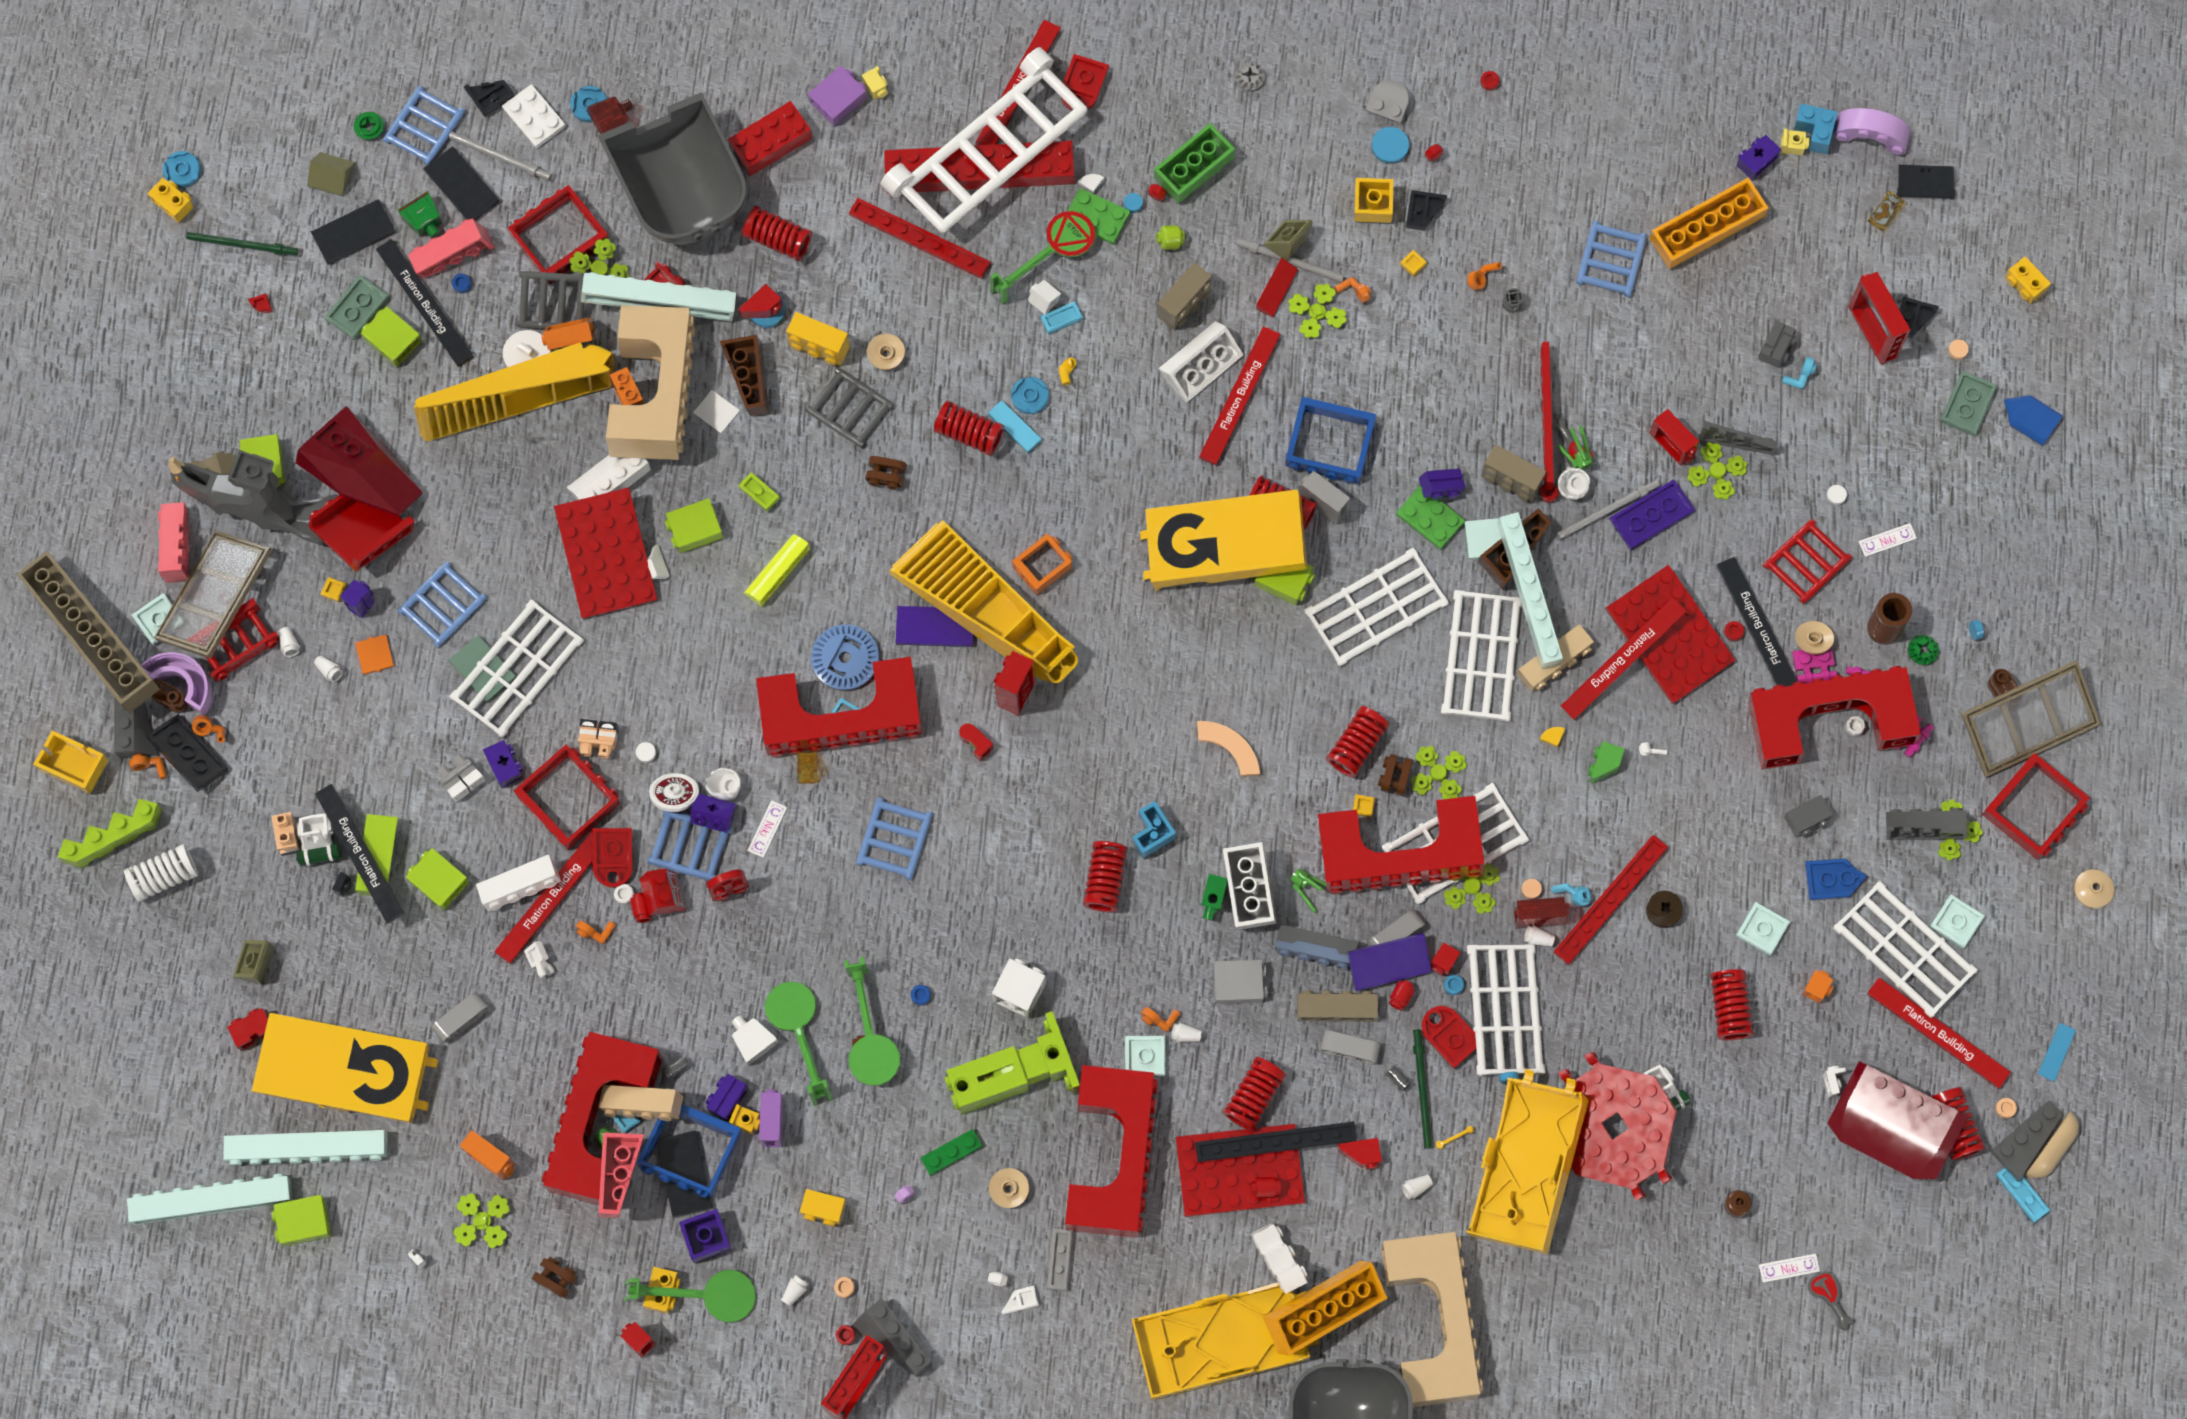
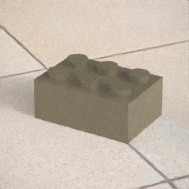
M1194 262L1158 302L1157 317L1173 330H1176L1179 326L1182 327L1186 323L1188 315L1197 311L1202 299L1206 300L1212 292V275Z
M1495 444L1484 463L1481 476L1484 477L1485 481L1501 486V489L1505 492H1512L1518 495L1517 497L1522 501L1532 503L1543 485L1546 471Z

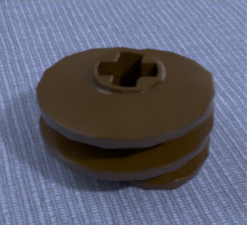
M1665 890L1652 895L1646 906V915L1649 921L1660 928H1669L1675 925L1683 912L1680 898L1673 892ZM1666 906L1668 911L1662 912L1661 908Z

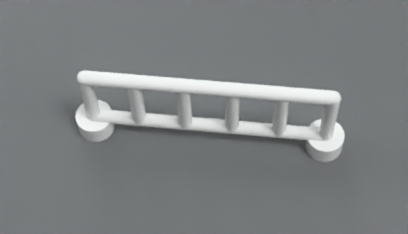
M1038 47L1029 53L1020 65V69L1027 76L915 171L911 173L900 163L887 172L881 181V186L893 198L903 194L939 232L944 233L1087 113V107L1050 70L1054 60L1041 47ZM1042 78L1073 109L1056 125L1024 95ZM1013 102H1016L1046 132L1028 148L996 118ZM986 125L1018 155L1000 172L968 141ZM959 148L990 179L973 195H970L941 165L945 159ZM931 171L962 202L960 206L944 219L912 188Z

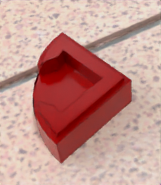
M266 293L248 299L255 310L262 313L273 312Z

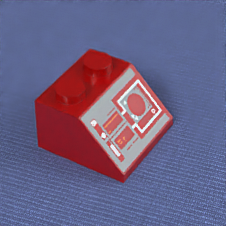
M668 869L647 871L639 879L649 916L686 910L676 872Z

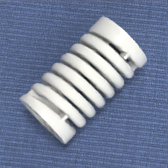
M185 844L175 848L177 856L174 850L170 849L168 851L169 857L167 853L163 852L161 854L162 860L157 855L154 857L155 863L151 858L147 860V864L141 862L140 867L146 880L138 865H134L133 868L124 869L128 885L138 902L147 899L148 896H154L155 892L161 893L162 889L167 890L169 886L174 887L176 883L181 884L183 879L188 881L198 876L194 860ZM132 872H135L137 880L133 877Z

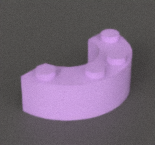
M1854 108L1844 110L1836 116L1832 137L1839 141H1851L1857 137L1872 138L1883 143L1887 151H1891L1895 155H1905L1910 128L1904 121L1889 113L1874 109Z
M167 652L155 655L141 665L152 680L161 679L164 681L169 678L185 680L188 684L185 702L189 707L206 716L212 703V685L207 674L194 659L181 653Z

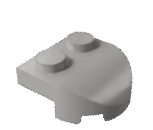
M1383 81L1373 89L1366 110L1401 123L1407 106H1409L1410 98L1408 91L1404 85L1397 81Z

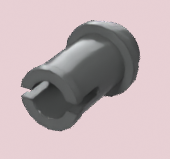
M680 1057L670 1065H664L665 1068L662 1071L667 1079H673L674 1075L689 1066L685 1059Z
M1395 1066L1386 1073V1076L1402 1092L1411 1085L1410 1079L1405 1078Z

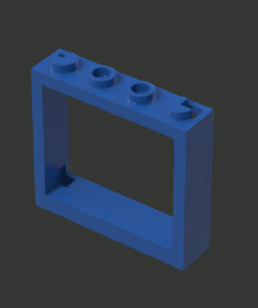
M1302 397L1285 466L1293 468V471H1299L1300 469L1307 471L1308 474L1315 471L1331 480L1342 479L1348 484L1350 482L1360 484L1376 414ZM1304 411L1367 426L1356 471L1293 456Z
M682 1104L679 1117L731 1138L709 1187L648 1163L667 1121L660 1120L659 1118L637 1164L640 1171L647 1175L655 1174L664 1182L669 1183L672 1181L677 1183V1186L683 1190H688L689 1188L696 1191L695 1194L700 1197L706 1198L708 1196L712 1198L742 1135L741 1128Z

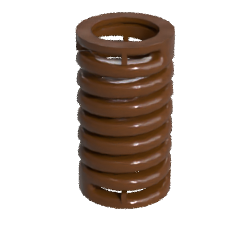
M1888 593L1879 600L1867 623L1868 635L1874 642L1888 645L1900 637L1912 615L1910 601L1899 593Z

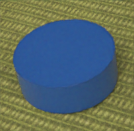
M457 274L452 279V286L457 293H466L472 286L471 280L466 274Z
M917 985L912 989L911 999L916 1005L923 1006L930 1001L931 993L928 987Z

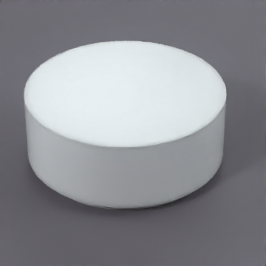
M1840 485L1831 486L1826 494L1828 502L1833 505L1842 504L1847 496L1845 488Z
M644 742L636 748V756L641 762L649 763L654 760L656 750L651 743Z
M627 884L616 887L614 891L616 901L622 905L629 904L630 899L634 895L632 887Z

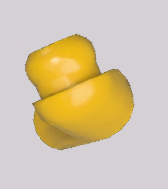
M1072 357L1064 360L1058 369L1063 386L1071 384L1069 374L1077 364L1076 360Z

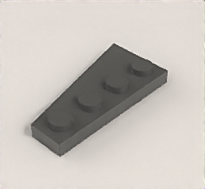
M1704 421L1699 434V441L1717 443L1723 446L1769 455L1775 454L1778 442L1771 438L1759 437Z
M2048 1100L1990 1151L2017 1182L2024 1175L2059 1122L2062 1114Z

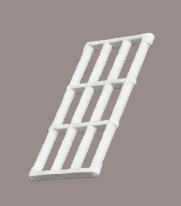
M1414 548L1406 551V554L1385 566L1374 569L1371 574L1350 586L1341 588V591L1315 606L1311 605L1304 609L1308 619L1312 622L1339 667L1372 646L1379 645V642L1405 627L1412 626V623L1433 611L1449 605L1448 600L1440 591ZM1414 558L1419 568L1389 585L1383 578L1384 574ZM1424 574L1429 584L1398 601L1392 591ZM1378 578L1383 588L1355 604L1349 594ZM1434 590L1439 600L1408 617L1402 607ZM1388 594L1394 604L1365 620L1359 610ZM1345 597L1350 607L1325 622L1318 624L1313 615ZM1398 610L1404 620L1375 636L1369 626ZM1355 613L1361 623L1328 640L1323 631ZM1365 629L1371 639L1341 656L1337 654L1333 648L1334 646Z
M1455 590L1453 596L1455 602L1452 630L1449 633L1451 639L1448 667L1445 670L1447 676L1444 704L1441 707V714L1509 722L1511 718L1512 683L1515 680L1513 673L1516 644L1519 641L1517 638L1520 608H1522L1520 597ZM1463 597L1474 598L1471 633L1459 631ZM1482 600L1494 601L1490 635L1478 634ZM1501 602L1513 603L1509 637L1498 636ZM1458 637L1470 638L1467 670L1455 668ZM1478 640L1489 641L1486 672L1475 671ZM1497 642L1509 643L1506 674L1494 673ZM1455 674L1466 675L1463 710L1451 709ZM1474 676L1485 678L1482 712L1470 711ZM1493 679L1505 680L1501 715L1490 713Z
M531 599L506 632L501 634V638L485 657L477 662V666L464 682L449 696L451 700L466 709L501 738L507 734L510 726L525 708L532 704V700L550 678L557 674L556 671L576 647H579L584 642L582 637L575 634ZM536 609L543 617L524 640L518 643L511 636L533 610ZM549 621L553 622L558 626V629L537 654L534 655L526 648ZM566 632L573 640L550 667L542 661V658L563 633ZM509 641L517 648L498 671L494 673L486 666L506 642ZM525 653L532 660L510 685L502 677L519 656ZM539 664L547 671L530 692L524 696L517 688ZM483 670L486 671L492 678L472 702L467 705L459 698ZM499 681L507 689L483 717L475 709ZM514 693L522 701L498 729L490 721Z
M1493 783L1473 795L1476 796V803L1492 793L1498 801V804L1478 815L1479 823L1501 810H1504L1509 820L1481 835L1482 844L1514 826L1519 836L1488 854L1482 846L1484 865L1492 863V860L1529 841ZM1437 816L1424 824H1419V827L1393 842L1382 845V850L1390 852L1422 833L1427 839L1428 844L1421 848L1431 845L1435 840L1431 838L1428 830L1438 825ZM1443 879L1419 894L1415 892L1410 883L1405 885L1418 905L1424 902L1427 897L1453 882L1457 883L1458 880L1450 881L1449 879Z
M1879 881L1842 920L1834 925L1833 929L1838 934H1842L1866 956L1868 961L1870 960L1896 984L1897 988L1900 987L1932 1018L1969 978L1977 973L1978 969L1962 958L1945 942L1943 937L1940 938L1915 915L1913 910L1911 911L1886 888L1885 884ZM1876 891L1906 916L1899 924L1870 899ZM1863 904L1892 929L1886 937L1882 936L1856 912ZM1850 917L1879 943L1872 951L1843 925ZM1908 920L1935 943L1929 951L1902 928ZM1895 934L1899 935L1922 956L1915 965L1889 942ZM1882 947L1909 970L1902 978L1875 955ZM1938 947L1968 973L1961 981L1931 955ZM1925 960L1954 986L1948 994L1918 968ZM1912 974L1941 999L1934 1008L1905 982Z
M1467 945L1472 987L1470 988V993H1472L1475 1024L1473 1032H1475L1477 1049V1075H1500L1505 1072L1525 1074L1522 1032L1533 1031L1536 1069L1529 1070H1533L1534 1075L1546 1074L1542 1054V1026H1540L1537 994L1539 987H1537L1534 959V954H1536L1535 945ZM1526 950L1529 987H1518L1515 951ZM1477 951H1488L1491 988L1479 987ZM1496 951H1507L1510 987H1499ZM1480 993H1491L1494 1027H1483ZM1499 993H1510L1513 1026H1502ZM1518 993L1530 994L1532 1026H1521ZM1483 1032H1494L1497 1069H1486ZM1502 1032H1514L1517 1069H1505Z

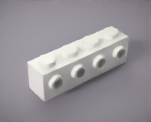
M546 855L480 882L476 886L482 905L489 912L498 910L501 906L508 903H515L525 896L535 895L542 889L552 888L561 882L555 861L550 855Z

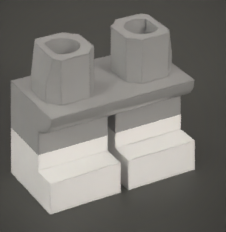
M460 754L452 759L456 768L451 772L446 765L437 770L442 785L455 803L470 793L464 783L473 791L485 782L482 774L473 766L470 760H466Z

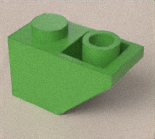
M1603 741L1600 747L1596 746L1593 757L1597 759L1595 765H1590L1587 774L1591 776L1589 782L1595 783L1617 772L1625 748Z

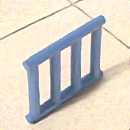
M418 86L386 133L383 142L387 144L389 142L424 160V163L428 165L434 160L448 139L450 132L454 130L462 118L465 110L449 105L425 92L422 86ZM421 97L454 116L449 124L414 105ZM411 112L444 131L439 139L404 120ZM401 127L434 146L429 154L395 137V133Z
M1594 220L1589 232L1576 283L1579 285L1586 283L1624 293L1626 297H1631L1647 234L1641 233L1638 235L1600 225V222ZM1597 232L1638 242L1636 251L1595 242ZM1596 249L1633 259L1631 269L1591 259L1592 250ZM1591 266L1629 276L1627 284L1624 286L1586 276L1587 268Z
M448 561L397 610L399 614H405L434 641L433 643L437 648L487 599L486 595H480L451 569ZM444 573L475 600L468 608L437 582ZM431 587L461 613L454 622L424 596ZM417 601L448 627L440 636L410 609Z
M877 797L856 864L861 866L867 864L904 875L906 879L912 880L933 813L918 812L884 802V799ZM881 809L921 820L920 831L878 820ZM875 827L917 839L914 849H908L872 838ZM869 846L911 857L908 868L867 857Z
M663 810L664 819L652 856H649L647 863L708 881L717 876L715 873L727 835L731 834L732 827L729 828L728 833L719 831L720 835L708 872L698 870L697 866L710 828L701 826L689 867L680 865L678 861L690 824H692L690 823L691 815ZM676 819L683 821L671 861L669 862L659 859L671 820Z

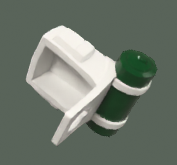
M326 813L299 818L297 836L301 840L302 846L301 850L297 851L296 860L300 866H311V864L328 861L333 862L341 858L342 851L340 846L332 842L333 826Z
M1658 1065L1643 1073L1657 1077L1677 1111L1684 1109L1690 1104L1689 1095L1683 1090L1678 1091L1673 1083L1674 1079L1666 1067L1663 1068L1661 1065Z

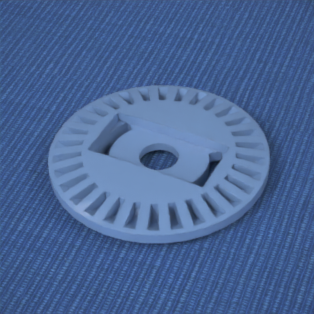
M843 624L827 629L817 638L811 652V663L816 676L825 685L837 690H853L867 683L874 675L872 662L879 661L878 648L872 636L862 628L854 625ZM844 640L853 641L860 646V648L857 649L855 645L848 642L844 643ZM843 652L851 655V659L847 663H842L839 660V656ZM829 667H833V669L836 670L837 672H839V673H844V674H846V675H845V676H841V675H839V674H837V673L831 671V670L829 669Z

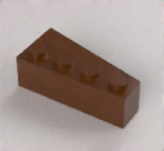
M751 335L720 341L747 412L750 416L768 414L769 405L763 350L759 337Z
M1539 508L1522 521L1530 552L1551 524V521ZM1501 538L1480 555L1478 562L1501 589L1504 590L1512 579L1513 574Z

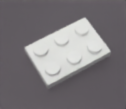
M532 84L502 105V109L536 149L566 128L565 123Z

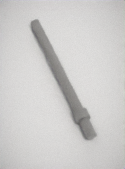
M451 131L449 134L450 139L527 171L531 176H538L548 181L552 177L551 173L541 170L537 165H529Z
M1241 238L1236 240L1235 245L1249 249V252L1255 254L1258 252L1277 260L1281 259L1280 256L1261 246L1258 242H1249ZM1290 257L1288 260L1290 264L1338 282L1343 281L1344 275L1294 257Z
M1656 479L1645 486L1637 487L1636 491L1558 532V538L1561 540L1635 499L1648 495V492L1660 487L1659 481Z

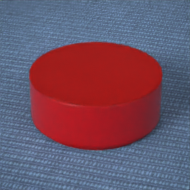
M1493 71L1484 72L1480 79L1481 87L1487 91L1495 90L1499 85L1497 73Z
M1737 621L1729 622L1724 629L1725 637L1732 642L1739 641L1744 634L1743 625Z

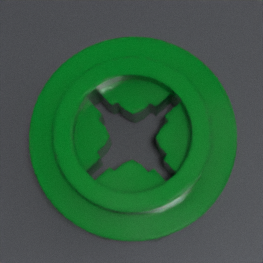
M364 112L355 119L353 127L357 136L363 140L369 139L371 141L375 137L378 138L379 134L383 132L384 123L378 114ZM368 120L372 126L370 132L367 128H364L367 127Z
M1925 634L1915 636L1908 645L1909 657L1919 665L1933 663L1940 651L1938 642L1933 637L1926 636ZM1928 644L1927 651L1929 652H1924L1920 656L1921 648L1919 646L1923 647Z

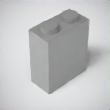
M1315 471L1310 475L1306 474L1301 481V495L1305 499L1309 498L1311 502H1317L1316 509L1335 524H1338L1349 510L1350 497Z
M1262 960L1214 961L1215 1004L1263 1003V997H1267V985H1263V977H1266V965L1262 966Z

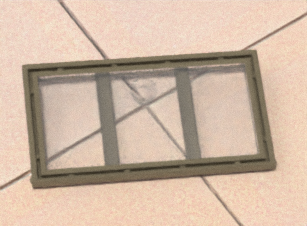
M215 531L154 639L211 659L272 550L268 547Z
M2077 660L1961 713L1985 777L2031 757L2033 753L2038 754L2101 724Z

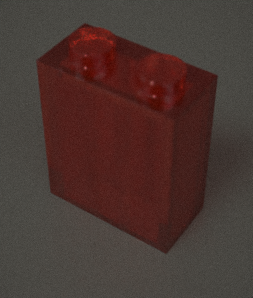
M1565 897L1518 900L1514 907L1516 929L1527 928L1528 926L1533 927V925L1536 927L1561 926L1569 915V903H1565Z

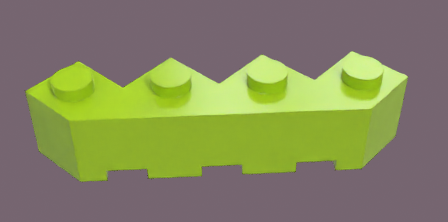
M138 799L133 816L114 812L108 830L89 825L83 843L64 839L58 858L63 863L82 868L98 857L101 858L114 851L113 849L118 846L125 845L138 838L144 832L156 828L162 808L157 803Z

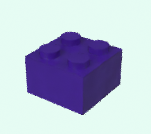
M718 1209L679 1222L693 1263L732 1250Z

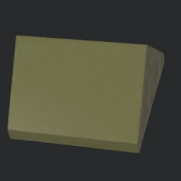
M319 152L310 161L307 186L343 197L356 163Z
M1284 220L1266 240L1264 246L1288 261L1308 238L1313 223L1312 220Z
M245 940L233 977L263 985L274 951L271 943L266 940Z

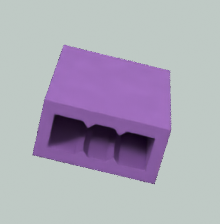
M840 66L808 93V99L835 126L867 99V88L862 82H857L854 79V75L849 69L845 70Z
M768 1089L766 1093L761 1092L759 1141L762 1147L783 1148L784 1099L782 1094L774 1089Z

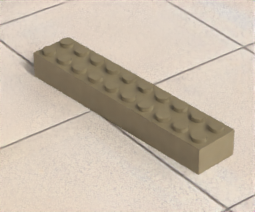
M48 550L17 573V576L128 713H131L160 690Z

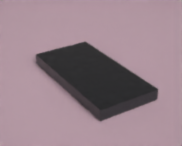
M453 146L423 168L424 172L466 220L472 218L476 220L500 202Z
M379 199L311 231L327 265L395 233V229Z
M179 714L147 735V739L197 792L228 771L225 763L193 732L192 728Z
M696 1131L658 1140L657 1146L663 1169L708 1187ZM672 1181L669 1183L665 1182L673 1218L712 1209L710 1197L706 1196V1198L695 1194L696 1191L689 1188L688 1190H683L677 1186V1183Z

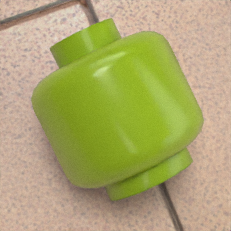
M1164 225L1156 233V243L1163 250H1178L1184 244V231L1177 225Z

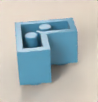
M1800 103L1794 130L1812 133L1809 151L1827 154L1837 111Z
M1156 801L1138 811V817L1146 829L1133 836L1132 843L1143 859L1175 840L1176 832Z

